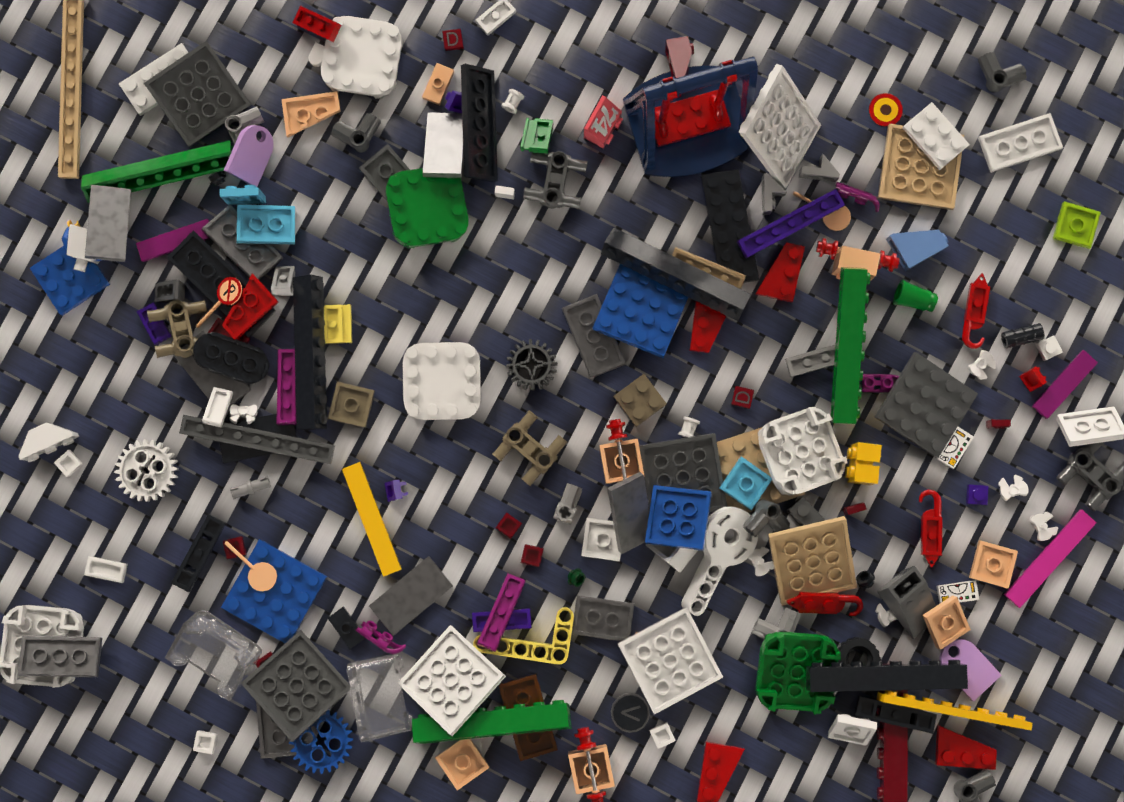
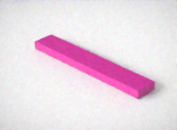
M1079 510L1004 595L1015 606L1021 608L1096 522L1083 510Z

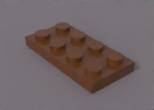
M536 674L499 684L506 709L514 708L516 704H525V707H530L535 702H544ZM553 731L513 735L520 761L558 750Z

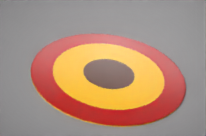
M888 93L877 95L869 105V114L872 120L881 126L896 124L903 113L900 100Z

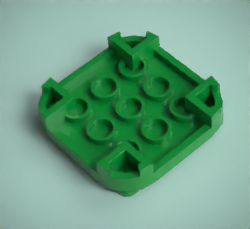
M423 168L400 171L390 176L385 188V196L391 219L392 234L394 239L407 248H415L444 242H455L465 234L468 227V214L460 178L423 177Z
M793 632L767 634L760 648L755 685L756 694L761 704L774 712L776 709L812 711L813 714H821V711L828 708L831 703L834 704L836 698L834 692H810L806 690V666H812V662H823L824 666H831V662H839L841 660V654L833 639L820 634Z

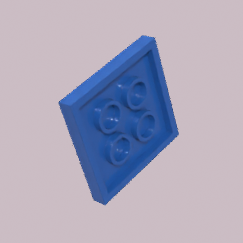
M64 246L30 267L58 313L62 316L110 285L99 266L95 263L88 262L85 272L75 270L76 258L68 256Z
M653 485L645 543L704 551L712 492Z

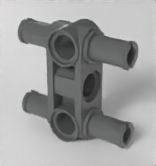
M561 151L549 152V154L532 152L530 163L547 165L548 167L545 186L542 191L525 187L523 199L538 201L541 205L547 206L550 209L562 208V206L579 209L581 197L568 196L563 191L567 171L575 170L586 173L588 161L572 159V156L566 155ZM561 158L564 160V163L556 165L554 161ZM549 195H555L557 197V200L555 202H549L547 200V197Z
M1105 442L1086 444L1085 447H1080L1070 455L1066 468L1056 477L1063 485H1067L1076 473L1095 489L1096 493L1085 505L1094 512L1105 500L1120 492L1124 480V461L1112 473L1094 457V453ZM1079 455L1083 457L1082 465L1077 461ZM1108 481L1112 484L1111 491H1108L1106 487Z

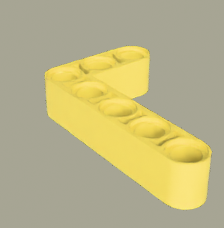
M562 607L558 610L552 644L502 637L501 641L507 644V649L505 651L497 649L494 652L486 648H480L477 645V641L480 638V635H478L474 639L473 646L480 653L551 664H563L568 658L574 613L568 607ZM562 611H568L571 614L569 621L564 622L560 619L559 615ZM560 630H564L568 634L567 639L564 641H560L557 638V633ZM518 644L526 646L524 654L516 652L515 647ZM537 647L545 649L546 654L543 657L535 655L534 651ZM556 650H562L565 653V657L562 660L554 658Z

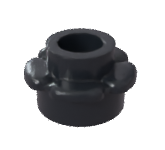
M222 171L214 173L208 177L211 181L209 184L212 185L214 183L215 186L224 183L226 174L224 175Z
M869 571L860 572L856 577L857 584L861 589L872 587L875 580L874 574Z

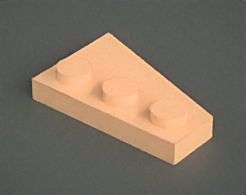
M338 91L281 99L287 138L341 112Z

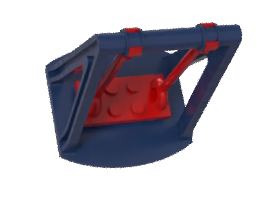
M754 56L738 61L728 60L721 62L719 66L689 67L687 75L678 78L672 77L671 72L663 73L639 85L623 98L624 108L645 175L681 177L702 173L726 164L749 148L739 130L741 124L748 116L751 106L754 105L758 66ZM740 80L743 82L741 100L736 87V82Z

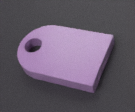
M250 125L245 127L237 138L224 171L249 185L257 187L273 151V138L270 132L262 126ZM258 131H260L262 134V137L259 141L256 138V134Z
M956 639L940 652L941 664L948 663V660H960V663L967 665L968 689L961 690L973 702L1002 676L977 647L967 640ZM952 646H956L958 649V654L955 657H951L948 653L949 648Z

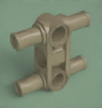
M174 300L162 309L147 311L149 323L167 319L170 322L172 331V343L155 346L157 358L174 354L177 357L181 356L183 358L193 355V347L198 338L193 337L189 317L192 314L207 312L205 300L193 303ZM175 309L182 310L179 314L173 313ZM183 344L190 345V347L187 349L180 348V346Z
M529 410L519 423H514L508 429L507 433L502 437L503 442L492 455L499 461H502L511 449L514 450L515 448L532 463V467L521 478L531 487L539 475L546 473L557 460V454L568 442L558 435L548 448H544L528 434L527 430L538 419ZM518 431L521 435L520 439L512 441L510 439L511 432ZM543 455L550 458V463L547 466H542L539 463V459Z

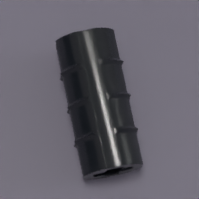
M1040 323L1001 333V340L1006 349L1031 342L1034 343L1045 338L1044 330Z

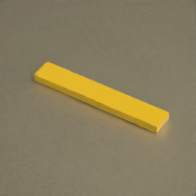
M361 462L343 468V474L383 577L402 570Z

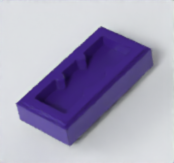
M151 303L138 310L137 314L154 345H158L172 337V334L164 320L149 323L147 311L158 309L155 303Z

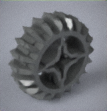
M529 339V345L527 346L523 340L521 341L522 348L517 344L515 345L517 352L510 350V354L514 357H507V361L512 362V364H506V368H512L507 374L508 376L515 375L511 379L512 382H515L517 379L519 380L517 387L524 383V390H527L528 385H531V390L535 391L534 385L538 384V388L541 390L542 382L548 386L549 383L546 379H554L550 372L557 373V370L552 368V366H557L558 363L555 361L551 362V360L556 358V355L549 356L553 351L552 348L545 350L546 343H543L540 347V340H537L536 344L532 345V339ZM534 350L541 352L547 361L537 360L534 357ZM528 351L527 360L516 363L518 357L523 352ZM531 356L534 363H537V366H534L533 374H531L530 367H526L527 364H530ZM543 367H548L545 374L535 380L536 371ZM516 369L527 370L530 380L521 377Z

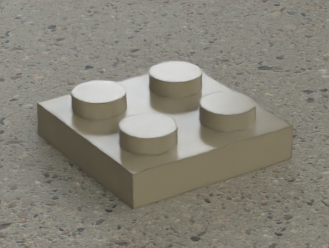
M645 374L613 396L635 427L667 405Z
M337 382L328 419L366 428L375 390Z

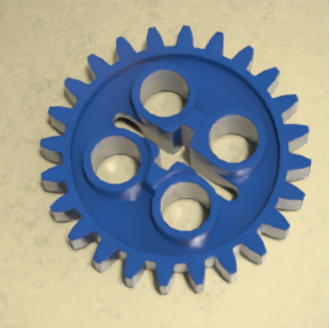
M328 710L326 714L321 716L312 725L316 728L320 737H326L325 745L331 753L330 757H328L321 745H316L318 739L311 729L312 726L294 742H289V744L295 747L290 752L297 753L293 759L300 758L301 761L298 765L301 766L305 763L306 771L312 767L313 773L316 772L317 768L320 769L321 774H323L324 768L331 772V766L338 769V761L345 763L342 758L343 755L350 756L346 749H352L348 742L353 741V738H348L347 735L352 730L346 731L345 728L349 724L341 723L344 717L336 719L337 712L330 716V710ZM322 722L330 724V730L327 733L319 731V725ZM305 733L313 735V741L310 744H304L302 741V736ZM334 738L338 739L341 743L337 750H332L329 747V742ZM317 749L322 750L324 754L320 761H315L312 757V753Z

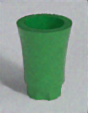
M903 279L899 282L893 298L894 305L929 312L934 311L938 301L937 294L915 286Z

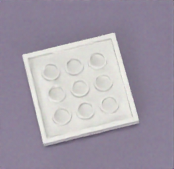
M687 607L617 643L654 714L723 678Z
M450 625L397 684L444 730L453 736L506 676Z

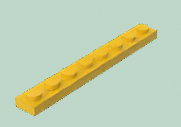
M885 690V693H877L876 700L885 703L1032 730L1033 723L1025 721L1026 717L1014 714L1013 718L1007 717L1008 713L996 711L995 714H990L988 709L978 707L977 711H974L968 705L959 704V707H954L952 702L942 700L938 704L934 703V699L927 697L917 700L915 695L904 693L902 697L897 696V692Z

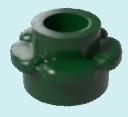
M580 568L569 572V585L579 587L584 583L585 574L581 572Z

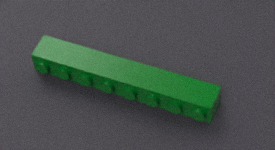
M229 140L82 175L81 189L87 202L90 203L91 185L131 189L132 193L224 171L233 146Z
M841 267L830 413L833 423L856 424L857 419L860 418L858 400H861L862 390L859 388V381L863 379V369H860L865 355L864 350H862V342L865 343L866 331H863L864 323H867L865 304H868L869 293L866 292V286L870 283V273H867L868 270L865 268Z
M554 700L549 705H545V702H535L530 707H525V704H516L511 709H506V706H497L492 711H487V708H478L453 736L444 730L432 717H429V714H420L418 718L412 719L413 743L415 744L572 729L570 705L564 703V700Z

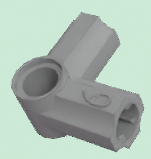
M258 107L238 115H230L225 120V126L234 145L240 132L245 127L264 123ZM238 122L240 124L237 129H231V123Z
M567 483L562 499L554 513V519L571 525L582 488Z
M785 607L778 626L758 618L753 627L752 634L764 639L769 633H794L802 614Z

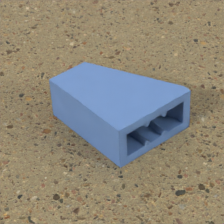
M940 230L893 233L886 239L893 252L897 253V258L900 259L899 262L904 271L911 269L949 246L946 235L941 233Z

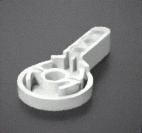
M729 506L720 508L709 516L703 551L704 556L681 602L682 608L687 607L691 614L695 616L703 614L724 570L728 566L744 562L753 553L758 541V535L754 537L743 528V524L751 516L748 512ZM732 529L733 538L729 542H725V533Z

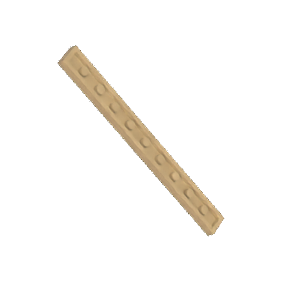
M63 0L58 177L60 179H79L84 0Z

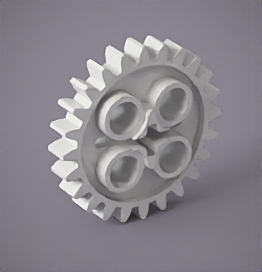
M144 439L143 445L137 440L136 447L133 444H129L130 450L123 449L125 455H118V458L122 461L121 463H115L116 466L120 467L119 470L114 471V473L120 474V477L115 480L122 481L119 488H126L124 494L131 492V499L137 496V501H142L144 498L145 502H150L152 497L156 501L158 500L157 495L165 497L164 490L171 492L168 486L175 485L172 478H178L174 471H178L179 468L173 466L178 460L171 459L175 454L168 453L169 447L163 448V443L161 442L156 445V440H151L149 444V441ZM142 453H145L147 458L145 462L141 463L139 457ZM161 461L163 463V469L161 471H157L156 465L158 462ZM145 467L150 471L149 474H146V471H144ZM132 470L137 471V477L134 480L130 477ZM152 478L154 486L149 489L147 481Z

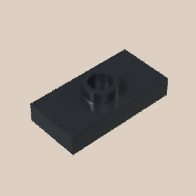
M344 606L328 617V620L349 649H352L365 639L364 636L356 631L359 626Z

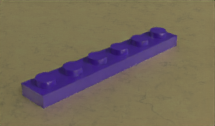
M834 189L738 240L737 244L747 259L844 207L845 203L837 189Z

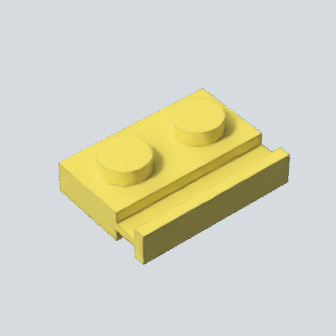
M324 305L325 344L352 343L351 305Z

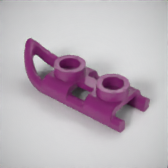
M836 182L835 186L841 197L846 199L848 196L855 197L854 201L865 205L869 200L875 205V212L879 211L880 204L875 196Z
M863 374L861 390L867 393H889L894 383L893 379H898L899 376L892 374ZM874 385L880 386V389H874Z
M363 621L361 624L362 629L359 627L356 629L358 633L387 653L397 654L406 648L405 644L398 645L392 642L393 636L390 633L383 632L381 634L378 632L377 625L372 621ZM373 634V635H375L376 637H378L379 639L376 640V639L373 638L371 635Z

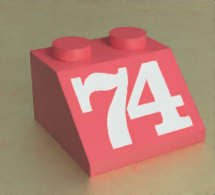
M603 95L584 127V139L604 149L606 144L609 145L614 137L612 132L615 128L618 129L623 118H621L622 111Z

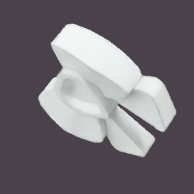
M981 350L979 358L973 364H970L968 369L978 379H987L983 369L987 366L995 369L996 361L990 352Z
M232 404L230 406V421L237 424L241 416L243 418L246 417L247 424L253 423L257 416V406L239 407L236 404Z
M1014 475V484H1011L1010 487L1004 478L1000 480L998 486L1000 487V495L1003 500L1007 501L1011 497L1018 495L1027 496L1028 486L1022 481V477Z
M1048 512L1035 514L1029 519L1035 525L1038 541L1048 540L1052 535L1057 534L1058 527L1047 528L1048 525L1045 522L1053 517Z
M763 546L760 549H754L748 558L755 567L756 576L765 575L769 569H774L773 561L764 563L762 557L769 552V549Z
M878 604L875 612L878 613V620L883 627H887L890 622L898 620L891 610L886 612L883 606Z

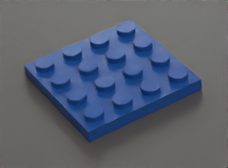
M620 264L592 330L664 358L688 297Z
M259 539L248 561L253 566L261 562L272 565L277 573L275 585L267 591H257L252 588L248 580L251 568L245 564L221 608L286 643L296 634L327 576Z

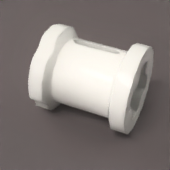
M509 89V95L501 107L510 113L516 114L517 107L525 96L514 89Z
M684 416V424L678 435L685 438L692 437L700 421Z

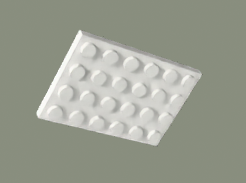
M776 64L773 71L770 72L764 87L760 90L754 105L751 106L748 116L741 124L739 133L773 179L782 188L786 189L821 124L782 65Z

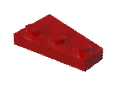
M786 242L755 294L792 303L805 246Z
M253 273L246 287L243 288L241 297L233 305L222 324L223 328L234 340L241 337L279 303Z
M696 301L689 351L709 353L726 315Z
M937 725L936 765L996 770V749Z
M705 742L697 802L719 801L745 748Z

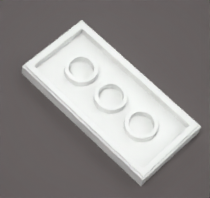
M1051 113L978 137L990 173L1063 149Z

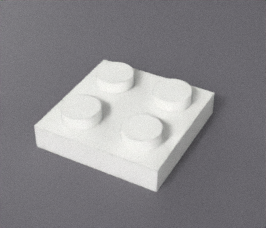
M586 518L581 556L620 561L621 553L618 551L613 521Z
M838 714L828 731V738L866 746L877 730V722L867 718H854L848 714Z

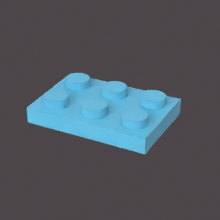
M237 205V243L295 245V206Z

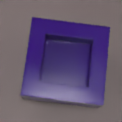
M967 485L966 504L988 505V486Z

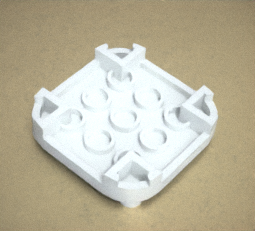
M352 16L335 17L333 21L342 26L334 43L327 39L325 41L321 64V76L325 84L334 92L338 91L339 93V91L374 96L375 99L383 98V96L395 90L401 49L403 47V39L398 27L385 21Z
M463 342L419 343L409 347L403 358V401L407 413L421 420L465 419L474 415L481 404V360L477 350L469 343Z
M809 407L765 424L758 431L760 449L772 481L780 494L789 496L801 494L842 477L845 465L848 464L847 457H843L830 424V421L833 419L829 413L826 414L816 407Z
M22 605L11 609L3 617L2 623H4L0 652V673L7 680L6 682L55 688L65 686L75 680V677L19 676L17 673L23 636L83 637L84 626L81 614L67 608Z

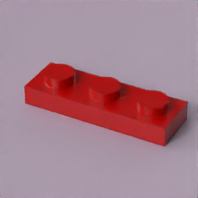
M302 6L299 7L292 22L333 43L342 26Z

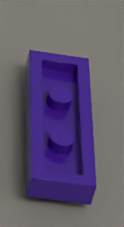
M530 608L514 609L505 630L532 628ZM491 611L472 613L473 632L483 631Z

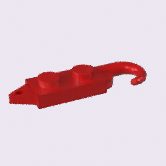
M983 273L969 285L964 315L962 341L971 349L981 347L985 340L982 337L978 343H972L969 339L970 331L981 328L985 323L990 286H988Z
M929 489L923 491L919 496L920 503L927 495L932 496L934 499V509L926 510L921 516V555L924 556L929 567L932 568L938 557L942 556V500L936 491Z
M799 592V595L787 600V603L797 609L799 613L837 614L843 610L845 603L857 604V609L849 613V616H856L863 609L862 599L855 595Z

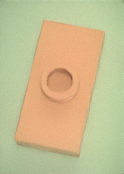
M436 63L422 98L440 106L453 77L454 69Z

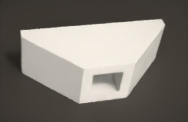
M44 423L28 431L18 457L20 460L28 462L39 459L38 455L52 453L57 450L56 447L62 444L67 446L74 443V439L78 438L79 435L57 425Z

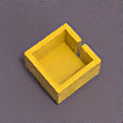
M858 442L852 444L851 448H848L847 459L850 460L849 467H846L845 478H848L847 483L878 484L880 466H873V462L880 463L882 445Z

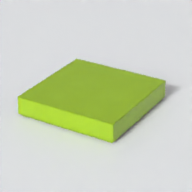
M1064 201L1061 205L1053 239L1090 249L1101 212Z

